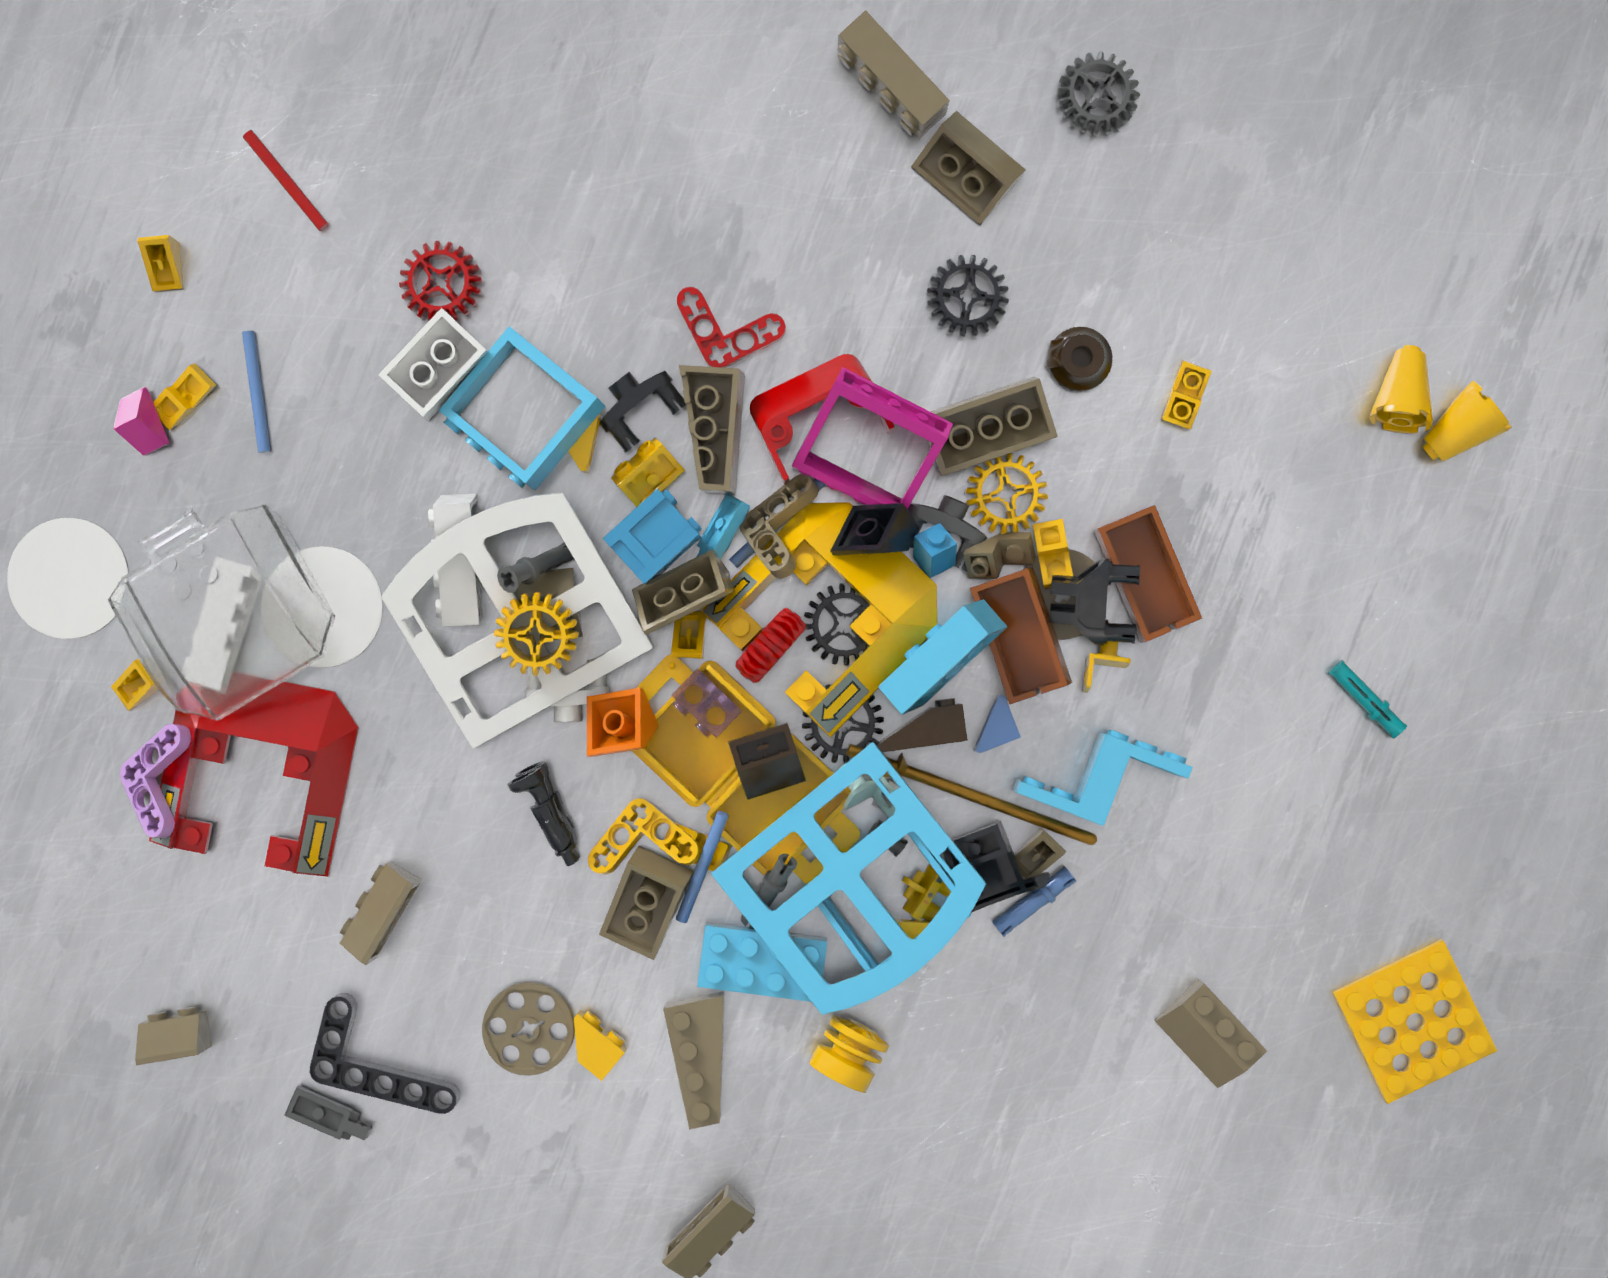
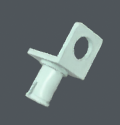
M860 776L848 786L851 792L843 804L845 810L873 797L888 818L895 813V807L893 804L891 807L885 802L883 792L874 780L866 781L863 776ZM881 777L882 783L892 793L894 789L884 777Z

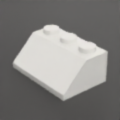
M441 308L381 371L379 376L422 417L429 421L488 351Z

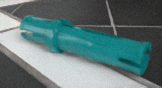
M1343 660L1330 670L1329 674L1369 713L1368 717L1371 721L1376 720L1393 739L1407 728V725L1389 708L1390 704L1386 700L1382 701ZM1348 679L1365 695V697L1348 681ZM1370 702H1372L1388 718V720Z

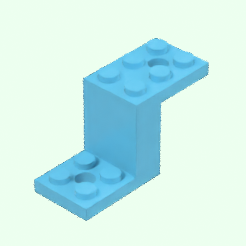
M1108 729L1106 734L1098 733L1075 795L1053 787L1052 792L1043 789L1045 783L1027 776L1024 777L1023 781L1015 779L1012 791L1104 826L1130 758L1189 779L1193 767L1185 764L1187 760L1185 757L1166 751L1164 755L1157 754L1158 747L1136 740L1135 745L1127 742L1129 736Z

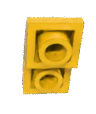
M1182 360L1162 420L1191 430L1212 372L1210 369Z

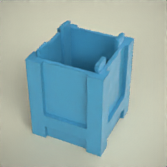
M657 488L603 537V540L644 585L664 573L701 539L698 533L702 529L692 517L686 520L674 507L677 501L667 489L661 493Z

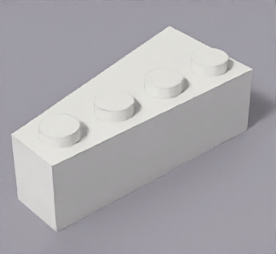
M477 493L440 495L433 504V509L428 511L430 528L434 527L435 538L472 516V507L478 504ZM457 554L433 575L434 587L439 588L440 599H436L437 618H442V627L479 625L483 618L481 582L478 576L476 577V573L466 556Z

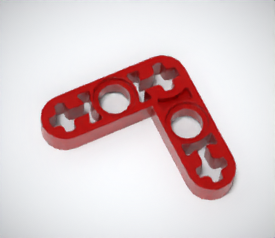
M686 287L677 296L678 308L709 367L727 368L778 342L785 334L786 325L783 318L777 314L770 313L724 336L700 290L695 287ZM687 294H690L692 298L697 296L699 300L695 303L699 313L703 309L707 313L697 315L690 321L688 317L694 316L689 305L685 307L682 305L686 301L685 296ZM702 320L711 322L713 325L712 333L706 337L698 335L695 330L698 322ZM770 320L773 324H780L777 328V335L773 336L771 332L762 335V338L765 340L763 343H759L758 336L752 329L758 326L759 332L767 328L766 322ZM744 333L751 335L754 339L753 346L748 350L740 349L736 344L739 335ZM731 340L732 347L738 355L732 357L730 351L723 356L724 361L722 363H718L717 360L711 361L710 357L713 356L712 350L714 348H718L719 351L727 349L728 345L725 342Z

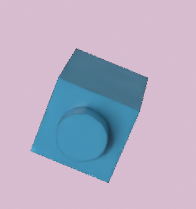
M941 523L914 536L913 558L929 578L955 566L957 543Z

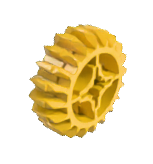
M1012 453L1006 455V462H1002L1001 456L994 458L996 463L994 465L991 460L985 461L983 463L987 468L986 470L978 465L974 468V471L980 477L969 476L968 481L976 486L975 488L969 487L965 489L966 494H973L975 497L967 500L966 504L969 506L977 505V509L973 510L970 514L972 517L977 516L979 513L984 516L978 522L980 526H983L987 520L992 522L989 526V532H994L997 525H1001V534L1007 533V526H1011L1012 532H1019L1018 523L1027 530L1030 528L1027 521L1028 517L1034 522L1039 520L1038 515L1033 512L1034 509L1040 512L1045 510V506L1037 502L1038 500L1048 499V494L1039 493V489L1047 487V482H1036V479L1043 475L1041 470L1035 474L1030 472L1035 465L1033 461L1028 463L1026 467L1022 466L1025 458L1023 455L1018 457L1016 463L1012 462ZM1006 469L1021 474L1028 484H1013L1008 474H1006ZM996 471L998 477L997 489L982 495V486L985 479ZM1003 485L1008 486L1013 491L1021 490L1010 497V503L1001 499L1000 496L994 498L992 496L1000 493L1003 490ZM1031 493L1028 508L1022 515L1017 517L1015 511L1017 497ZM999 503L1003 506L1008 519L995 516L986 508L985 504Z
M535 592L533 601H530L528 594L523 593L521 595L522 604L515 598L511 599L510 604L513 610L504 606L501 612L506 618L498 617L496 619V624L503 628L496 629L494 636L504 639L496 642L495 646L499 649L506 647L507 650L501 654V658L507 659L511 655L513 657L509 665L511 668H514L518 662L523 664L520 669L522 674L526 673L528 666L532 667L533 676H538L541 666L546 675L550 674V663L559 670L562 668V662L559 657L565 661H569L571 658L570 653L565 649L575 650L577 644L569 640L576 639L579 636V632L569 630V628L577 625V620L571 619L566 621L565 618L572 613V610L568 608L561 612L559 610L563 604L561 599L556 602L555 606L550 604L551 594H547L545 600L540 601V592ZM532 610L529 625L512 628V623L518 615ZM541 611L552 616L558 623L560 630L546 625ZM535 624L538 632L545 635V637L541 635L537 645L534 635L529 634V632H532ZM513 638L527 643L531 656L523 653L516 646ZM554 639H561L557 650L541 657L542 644L553 642Z

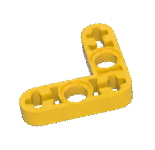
M638 798L627 805L588 855V864L591 870L598 874L607 875L612 873L643 834L675 861L683 865H691L699 860L701 846L691 835L654 804L645 799ZM646 806L644 811L647 814L646 818L639 817L634 822V825L638 826L637 830L625 823L627 819L633 822L637 818L638 813L635 811L637 807L644 808ZM663 823L669 824L671 827L669 838L659 840L656 835L658 826ZM626 828L629 831V840L624 845H618L615 841V834L619 829ZM678 840L686 846L691 844L690 851L692 855L690 857L684 855L681 858L683 851L673 843ZM608 843L611 847L619 850L618 854L610 852L606 858L609 862L606 867L602 865L598 867L600 863L597 859L600 854L605 856L611 850L606 847Z

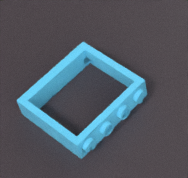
M509 326L439 411L447 417L443 423L457 434L461 430L468 435L465 441L474 449L480 452L484 448L489 452L490 455L487 459L500 470L504 466L512 472L508 476L521 488L527 484L535 491L606 406ZM515 348L582 402L526 470L522 469L459 416Z
M909 832L908 835L948 889L952 891L955 886L953 879L917 834ZM830 896L818 905L819 909L865 971L880 965ZM892 955L885 959L883 962L891 959Z

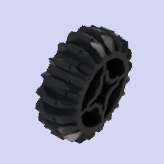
M959 255L958 266L955 265L953 260L948 259L946 262L948 271L941 266L937 268V273L942 278L932 276L930 282L937 286V288L930 287L927 289L928 295L936 296V298L927 301V306L938 307L931 312V317L936 318L942 315L943 318L939 321L938 326L942 328L949 322L951 325L948 333L953 334L955 328L959 327L961 328L959 335L962 338L965 337L966 329H970L972 337H977V327L979 326L983 333H988L989 326L986 322L988 321L991 325L997 326L999 321L994 314L1003 317L1006 312L998 305H1007L1009 302L1008 298L1000 296V294L1008 292V286H998L1005 279L1004 275H998L994 278L993 274L998 267L993 265L989 270L985 269L988 261L986 258L981 260L980 265H976L975 255L970 256L969 264H965L964 256ZM966 273L962 286L951 287V289L944 288L945 284L952 277ZM975 275L980 276L987 282L992 295L977 288ZM970 283L969 290L972 291L971 295L975 294L976 298L971 299L966 311V302L963 301L964 297L960 298V295L964 294ZM943 298H948L949 301L956 302L959 305L960 318L954 316L947 309ZM984 303L992 304L985 315L969 320L971 309L974 306L984 305Z
M840 583V593L835 594L833 587L828 586L829 597L825 598L823 593L818 592L817 597L822 602L819 605L814 601L809 602V606L816 609L814 614L810 612H805L804 617L813 619L812 624H806L805 630L813 629L814 634L808 635L806 641L817 640L818 643L812 647V651L816 652L822 647L825 650L821 655L822 660H825L828 654L831 653L834 655L832 664L836 665L838 657L844 656V665L848 666L850 663L849 656L854 655L856 661L860 657L859 653L861 651L864 652L868 645L853 630L851 632L855 637L849 632L845 633L844 630L843 633L838 631L836 634L831 635L839 625L838 618L833 612H836L839 617L844 616V620L846 616L851 618L854 614H857L852 620V624L870 604L861 596L855 595L856 591L852 587L850 588V593H845V585ZM848 599L857 602L860 606L853 612L845 614L839 611L832 602ZM825 608L833 619V627L822 637L818 624L820 614ZM843 635L847 636L856 645V648L838 650L828 645V643L836 637Z
M829 684L825 685V689L827 690L830 687ZM872 695L862 705L868 716V724L858 722L851 716L848 721L859 725V727L851 726L849 729L846 728V731H842L840 739L838 738L840 732L838 730L835 733L833 746L823 740L815 722L811 720V723H803V729L812 728L813 732L807 734L804 737L805 740L808 741L815 737L817 741L811 746L812 751L822 746L824 748L820 754L822 759L827 756L829 751L833 753L832 763L837 762L839 754L843 755V762L845 764L849 762V757L846 755L848 748H842L848 732L859 731L866 733L864 738L855 746L865 749L868 742L879 743L878 740L872 738L873 733L883 734V729L875 728V723L884 722V717H874V712L882 709L880 705L870 707L869 703L874 701L875 696ZM803 712V716L808 717V715L805 712Z

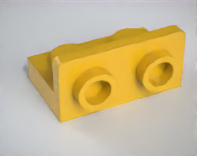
M657 438L641 444L637 449V454L629 461L620 463L614 470L615 474L611 479L633 504L638 507L657 488L662 492L685 469Z

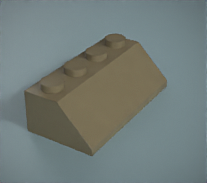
M1031 377L930 411L953 423L948 439L935 460L941 476L1058 437L1040 378ZM928 441L929 447H931V445L933 444L930 441Z

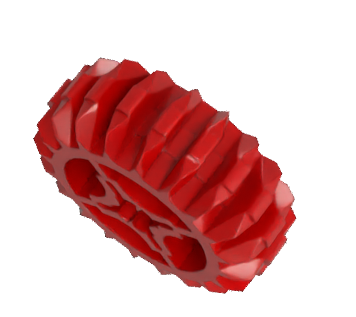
M435 241L434 250H431L429 245L425 243L423 244L424 254L421 255L415 249L412 253L417 259L414 262L410 259H405L404 263L410 267V270H400V275L408 278V280L399 282V287L401 289H409L401 295L402 299L411 300L407 306L411 311L419 308L417 316L420 319L428 313V321H430L442 308L455 321H458L456 313L458 310L464 315H468L469 311L465 304L469 303L471 306H476L477 304L470 297L471 294L481 295V290L473 285L482 283V278L480 276H472L480 268L477 264L470 265L474 259L471 254L462 257L465 250L461 246L453 252L452 242H447L444 250H442L440 241ZM446 259L456 264L452 267L449 265L444 269H436L430 262ZM424 269L428 280L425 286L422 287L423 291L419 294L417 281L420 272ZM463 270L464 287L458 296L454 291L453 285L456 279L459 278L458 274ZM432 272H434L441 279L447 278V280L444 281L446 282V287L450 291L449 293H447L445 289L441 288L440 286L434 287V285H437V283L435 282L436 279L432 275ZM440 295L446 296L451 301V303L443 306L425 303L429 298L434 299Z
M789 608L782 609L736 661L735 667L746 679L753 683L759 682L805 631L806 624L796 612H792Z

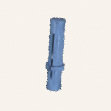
M1063 866L1062 869L1048 879L1045 887L1033 890L992 922L1003 937H1005L1041 907L1049 902L1052 904L1056 901V896L1077 881L1068 869Z

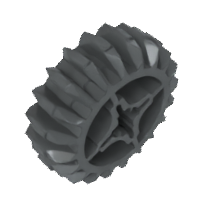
M1102 51L1098 53L1096 60H1094L1090 52L1086 54L1085 62L1077 57L1074 61L1075 67L1068 65L1065 69L1068 76H1061L1059 80L1064 87L1058 88L1057 95L1065 98L1059 100L1058 106L1068 107L1064 111L1063 117L1074 116L1071 122L1072 127H1075L1078 122L1083 123L1081 128L1083 133H1086L1088 127L1092 126L1093 135L1099 134L1100 127H1103L1106 134H1110L1111 124L1119 130L1123 126L1121 119L1128 122L1132 117L1129 111L1137 109L1138 105L1132 100L1138 99L1140 93L1132 89L1136 88L1139 82L1135 79L1129 80L1134 74L1133 69L1123 71L1126 64L1125 60H1121L1118 65L1113 63L1116 57L1114 54L1110 55L1108 61L1104 60V53ZM1096 71L1107 74L1102 79H1094L1090 75L1088 77L1084 75ZM1115 80L1122 91L1121 104L1116 101L1117 97L1111 91V86ZM1075 82L1081 86L1080 90L1086 96L1082 107H1080L1075 98ZM1107 84L1102 97L1100 95L1099 99L1095 98L1090 103L1094 91H1097L1098 88L1102 89ZM1099 107L1106 111L1111 110L1113 113L1097 116L1090 114V111Z

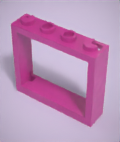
M842 367L806 435L792 467L798 469L803 475L812 476L825 483L833 490H839L853 497L858 503L867 505L903 503L908 509L948 439L953 423ZM839 395L933 443L902 498L809 452Z

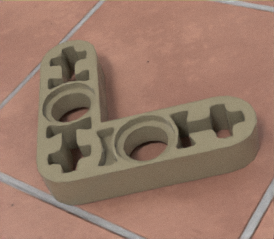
M799 474L747 513L745 520L739 526L740 531L762 563L778 579L786 578L794 572L796 560L775 530L817 497L819 488L809 475ZM785 503L784 508L780 512L773 513L777 505ZM774 540L770 548L762 550V546L766 541ZM778 555L783 561L781 565H778L774 559Z

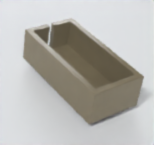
M866 10L838 35L837 51L839 54L837 56L848 69L853 67L860 74L858 79L868 91L875 90L881 97L879 99L881 105L889 113L894 111L902 119L899 123L909 135L912 136L915 133L920 139L946 115L950 100Z

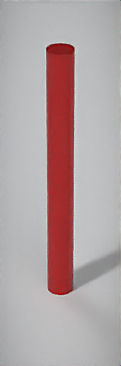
M252 130L246 132L243 135V139L319 231L324 230L329 223Z

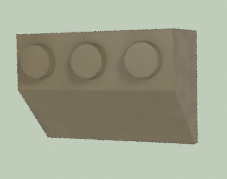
M958 111L954 112L940 125L911 166L979 225L985 221L1026 171L1025 168Z
M713 549L648 581L645 585L641 584L632 589L640 623L645 635L735 592L729 571Z
M391 861L386 863L385 866H378L371 878L374 885L370 892L364 891L355 905L359 909L354 919L348 918L340 931L343 938L339 944L364 965L369 964L378 957L422 881L421 878Z
M1199 979L1154 1020L1217 1088L1245 1073L1267 1052L1260 1042Z
M729 1183L670 1242L664 1250L662 1263L684 1278H693L695 1275L700 1278L711 1267L712 1264L709 1261L717 1253L722 1256L732 1246L733 1241L731 1239L738 1231L743 1234L755 1222L752 1218L755 1215V1208Z

